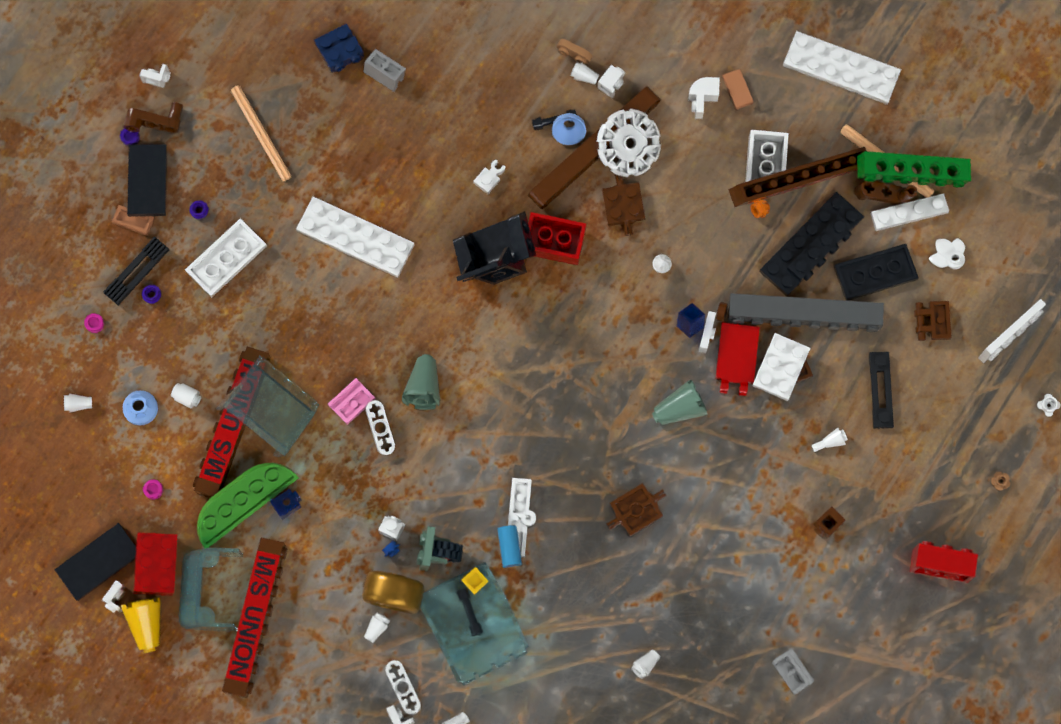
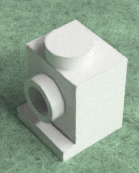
M611 65L598 81V89L613 99L615 89L619 90L624 82L623 76L625 72L621 68H615Z
M385 516L378 531L381 535L397 542L406 524L394 516Z

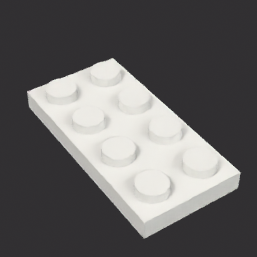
M239 219L190 264L185 271L213 297L263 251L267 245L247 224Z
M1041 299L982 352L978 357L981 362L985 363L987 360L991 362L1003 349L1013 342L1016 336L1019 337L1030 324L1032 325L1044 313L1042 309L1046 304Z

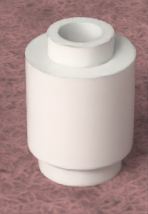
M177 383L171 393L174 401L189 408L196 407L201 400V396H199L200 391L183 383Z

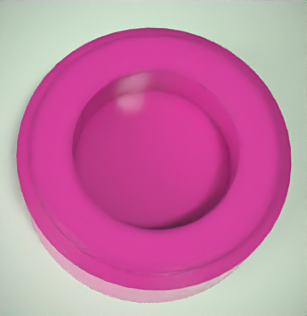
M96 313L88 315L84 321L85 328L91 333H99L103 330L105 324L103 318Z
M149 480L143 486L145 496L151 500L158 499L163 494V486L158 480Z

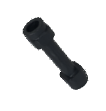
M575 109L566 110V113H572L577 115ZM560 115L541 119V117L533 119L534 131L542 130L543 126L552 125Z
M468 588L457 591L459 601H462L470 623L469 629L472 637L482 634L481 624L477 622L469 600L471 596Z

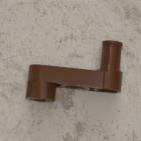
M172 102L168 117L130 108L127 111L123 127L134 133L139 132L141 126L177 133L181 122L179 119L183 105Z
M864 181L854 190V194L859 200L870 199L895 205L907 203L912 197L917 195L915 193L917 188L913 185L902 188V186L877 181ZM885 189V192L888 193V195L885 196V194L882 193V190Z

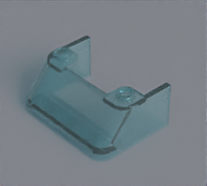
M204 548L189 551L184 555L179 607V623L183 628L188 630L237 631L238 627L233 623H215L214 611L209 607H200L203 568L214 567L218 563L219 557H243L240 549Z

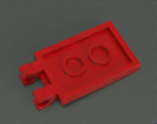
M721 323L715 379L721 380L719 393L727 394L729 382L739 383V395L746 396L748 383H754L760 327Z

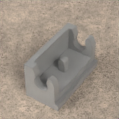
M376 49L365 61L364 73L393 92L397 89L399 80L402 82L404 79L406 68Z
M792 648L772 661V664L794 695L814 682Z

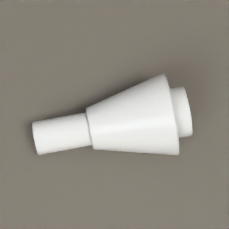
M836 428L823 438L822 441L812 444V448L816 452L825 447L846 445L845 441L848 439L844 430Z

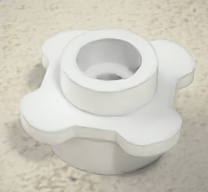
M1046 394L1044 399L1037 403V407L1042 409L1046 416L1050 417L1056 409L1060 408V402L1052 397L1051 394Z

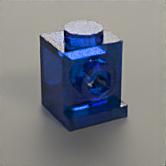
M290 489L275 499L270 500L282 520L301 508L299 502L302 499L296 491L292 493ZM289 499L290 503L288 505H284L283 501Z

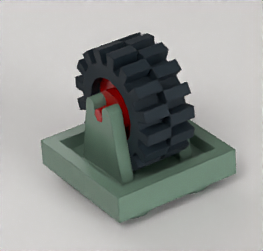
M428 526L420 535L419 545L422 546V550L418 553L416 564L420 565L419 570L427 571L430 563L447 564V562H461L463 545L450 542V539L434 537L436 527Z

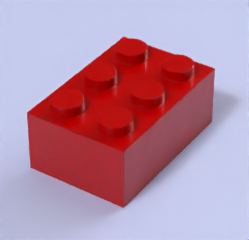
M531 212L528 224L536 252L534 257L578 266L586 233V223Z
M137 533L133 594L174 595L178 534Z
M922 541V544L919 543L913 549L910 572L968 583L975 578L978 554L973 553L971 549L962 548L959 551L954 550L953 546L942 545L937 547L932 542Z

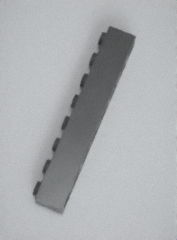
M731 293L729 297L728 320L736 324L752 322L754 325L771 323L772 326L790 324L791 327L808 325L809 328L814 329L824 326L831 330L847 328L849 331L866 329L867 332H877L883 326L884 303Z

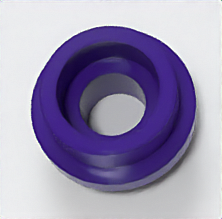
M200 200L193 202L189 209L191 216L195 219H203L209 212L208 205ZM198 208L203 209L201 213H197L196 210Z
M148 285L142 291V298L145 302L154 304L160 300L161 291L156 285ZM155 292L154 297H149V293Z

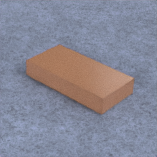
M740 69L722 75L735 110L753 104L754 101Z
M118 205L112 223L148 236L155 219L152 216L128 217L127 207Z

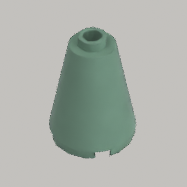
M424 354L416 360L402 394V402L407 406L410 403L415 405V409L432 410L435 409L436 405H440L436 360L431 355Z
M692 379L654 407L655 412L652 415L656 423L660 422L661 425L708 414L700 394L695 390L696 386Z

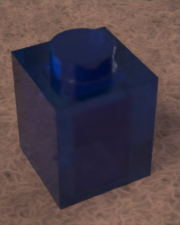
M691 303L678 313L677 327L691 338L704 328L705 314Z

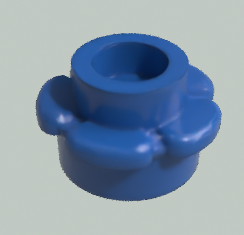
M394 540L382 550L385 557L390 556L392 558L400 551L398 549L400 544L397 545Z

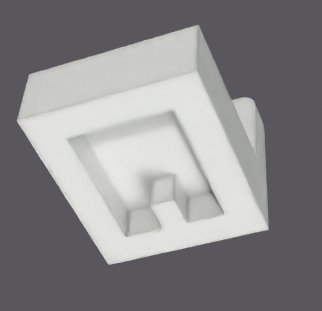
M163 64L160 73L154 69H141L139 76L144 83L164 88L165 83L170 79L171 73L167 65Z
M118 581L114 582L102 599L106 602L105 607L113 613L116 610L120 613L122 612V609L114 604L116 600L119 601L125 593V586Z
M394 705L386 708L393 724L415 723L413 718L402 723L401 720L404 717L400 709H395Z

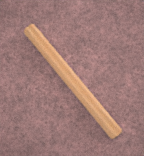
M239 85L231 89L233 96L282 181L289 180L291 174Z
M846 124L841 129V134L859 148L865 147L867 152L885 153ZM894 166L895 170L899 172V169ZM918 182L908 184L915 186L917 192L925 198L931 197L934 193V189L928 185H918Z

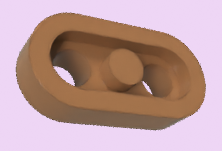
M560 39L557 44L558 52L561 55L570 56L580 64L581 62L589 64L593 57L589 51L566 39Z

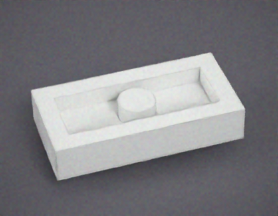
M708 312L698 352L706 353L709 340L714 339L716 328H713L715 312Z

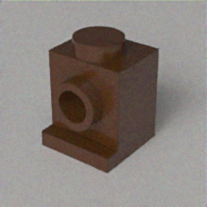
M831 506L814 523L816 527L814 530L820 537L823 538L825 536L828 539L846 520ZM829 522L831 524V527L826 528L824 526V523Z

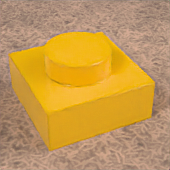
M476 567L461 579L474 595L489 582Z

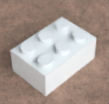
M760 130L750 131L745 182L786 170L788 133Z

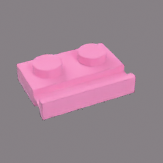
M355 378L328 403V406L348 425L366 408L369 402L375 400V397Z

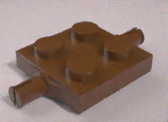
M615 174L617 185L602 189L608 226L622 225L624 226L625 236H629L628 229L631 236L633 235L631 224L636 221L646 220L639 182L626 184L624 183L623 176H620L619 180L618 175Z
M643 483L610 502L616 518L606 523V525L609 527V530L621 525L630 537L663 517L657 502L667 497L666 493L662 489L652 495Z

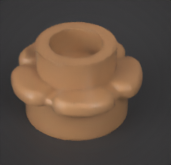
M996 472L991 479V483L996 490L1002 491L1009 488L1010 477L1006 473Z

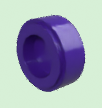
M124 128L120 133V139L126 146L136 145L140 140V135L138 132H130Z

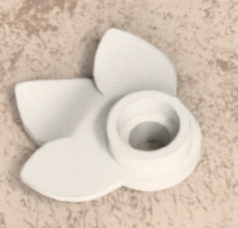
M959 238L955 239L952 243L947 239L936 240L937 253L929 257L930 262L940 268L947 266L952 269L961 268L965 263V256L963 254L965 251L964 243Z

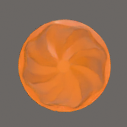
M759 200L751 204V212L755 218H764L769 213L770 205L767 201Z

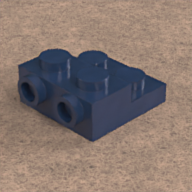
M347 23L314 39V43L331 73L339 72L346 65L357 63L364 57L363 50Z

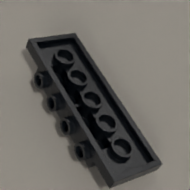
M836 192L780 248L759 272L787 297L803 280L808 281L814 274L812 271L816 267L820 268L827 261L825 258L829 254L833 255L839 249L838 244L842 240L846 242L851 237V231L864 219V216Z

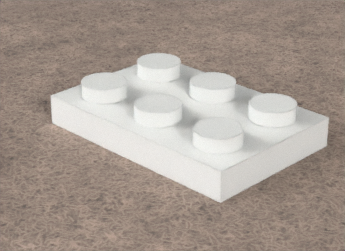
M775 333L752 386L788 401L810 348Z

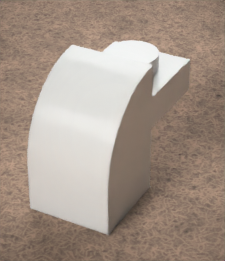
M704 77L692 84L688 101H692V112H695L696 119L703 118L704 101L718 102L719 78Z

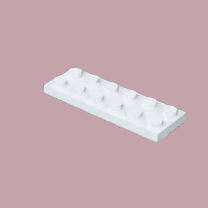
M798 31L795 33L783 63L784 67L887 105L901 69Z
M312 197L296 228L297 232L397 278L415 245L403 237L315 197Z

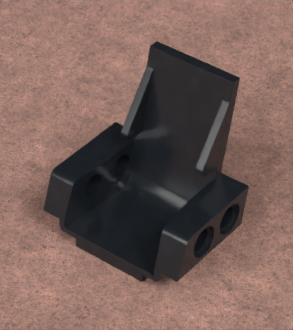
M525 211L509 217L507 220L453 239L461 273L460 276L456 277L457 281L466 282L477 279L495 285L527 273L524 259L536 256Z

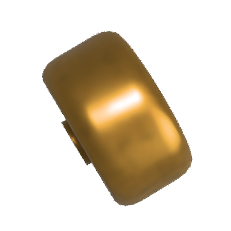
M370 571L366 577L362 599L371 605L413 614L417 613L420 609L424 585L420 581L403 575Z

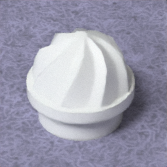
M661 254L654 258L653 268L656 272L666 273L670 270L672 262L668 256Z

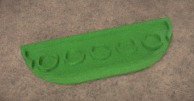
M263 463L248 469L206 502L197 521V534L205 550L299 477L284 465Z

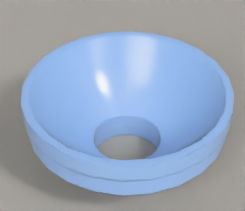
M562 114L553 122V137L564 145L577 144L585 137V122L576 114ZM571 120L575 125L573 127H566L564 122Z
M146 391L132 392L123 402L124 416L134 425H146L153 421L157 415L158 403L154 396ZM138 400L144 403V407L140 411L133 409L134 402Z

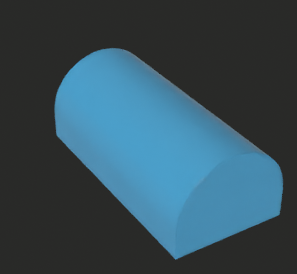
M510 525L497 528L503 568L521 566L522 559L517 526Z

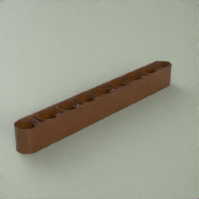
M647 86L620 110L629 111L630 109H635L648 115L660 103L661 99ZM629 118L626 119V124H631ZM615 125L611 128L613 132L617 129ZM599 129L530 191L528 197L540 209H544L600 158L597 151L599 149V142H597ZM606 141L607 149L611 148L609 145L610 141Z

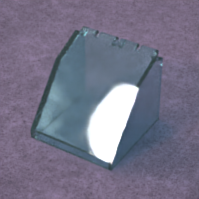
M259 356L216 409L218 411L227 409L276 449L273 456L283 457L289 452L315 415L319 404L309 394L304 393L303 389L292 380L290 381L277 368L275 369L264 357Z
M486 562L476 566V568L489 582L475 595L461 581L470 571L468 570L424 592L420 606L457 683L462 682L463 686L476 680L475 674H478L480 678L494 671L493 665H496L498 669L512 662L510 656L513 655L516 660L527 654L526 648L529 647L505 594ZM464 588H468L471 596L469 600L477 622L481 624L483 630L482 634L473 637L469 629L470 623L462 601H459L456 593Z

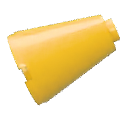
M156 597L155 602L154 599L127 603L128 607L126 604H122L121 609L139 650H143L144 653L156 651L155 647L159 646L160 597Z

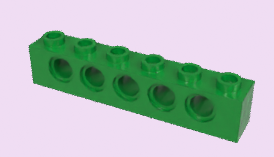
M867 151L857 156L858 178L864 179L867 182L882 180L884 183L900 181L901 184L918 182V185L934 183L936 186H946L949 184L955 188H960L971 181V159ZM876 165L881 167V171L877 169ZM894 166L899 169V172L895 170ZM912 167L916 169L917 174L913 172Z

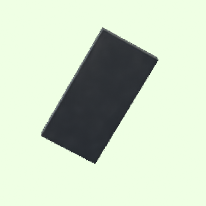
M129 145L128 217L166 216L167 145Z
M907 244L834 265L846 301L919 279Z
M117 523L54 570L76 601H79L134 561L136 546L122 526Z

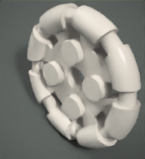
M635 109L617 111L607 118L608 121L602 124L597 136V142H599L598 155L602 163L608 166L614 174L623 177H629V175L639 176L651 168V164L656 162L661 150V144H659L660 132L656 123L650 120L644 112ZM629 118L631 124H626V119ZM642 123L645 125L644 130L640 127ZM613 125L617 127L615 132L611 130ZM628 138H632L634 141V145L630 149L626 146ZM647 138H652V145H647ZM606 141H610L609 145L611 148L607 149ZM646 154L647 159L643 160L642 157ZM615 157L620 159L617 163L613 161ZM629 162H633L634 166L629 168Z

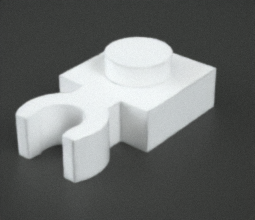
M497 160L492 162L490 170L485 167L473 181L477 187L487 194L500 181L497 175L505 172L504 165L501 169L495 168L498 164Z

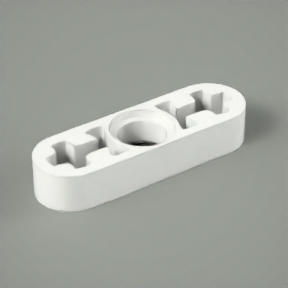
M377 400L371 401L366 406V414L376 448L380 454L389 455L394 451L395 443L386 413L381 402ZM372 404H375L376 407L379 406L380 410L377 411L378 417L382 415L383 419L372 422V418H376L374 412L369 410L372 408ZM376 423H384L386 429L383 433L375 431ZM388 434L389 438H385L386 443L391 444L388 452L385 449H381L383 440L380 439L378 441L377 437Z
M396 660L390 661L386 665L387 676L403 710L409 715H415L419 712L421 704L403 665ZM391 666H400L398 673L400 677L404 675L405 678L398 679L394 683L393 679L397 678L394 673L389 672L392 669ZM406 682L409 685L406 693L398 691L399 683ZM411 692L413 693V696H410L413 703L417 702L414 711L406 709V706L409 705L407 699H404V701L401 699V697L410 695Z

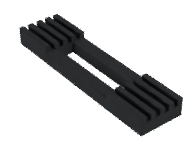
M154 236L142 249V252L113 280L103 293L119 305L166 255L169 248ZM148 256L151 261L127 287L124 286L122 282Z
M870 352L873 429L893 428L889 352ZM877 372H884L886 408H879Z

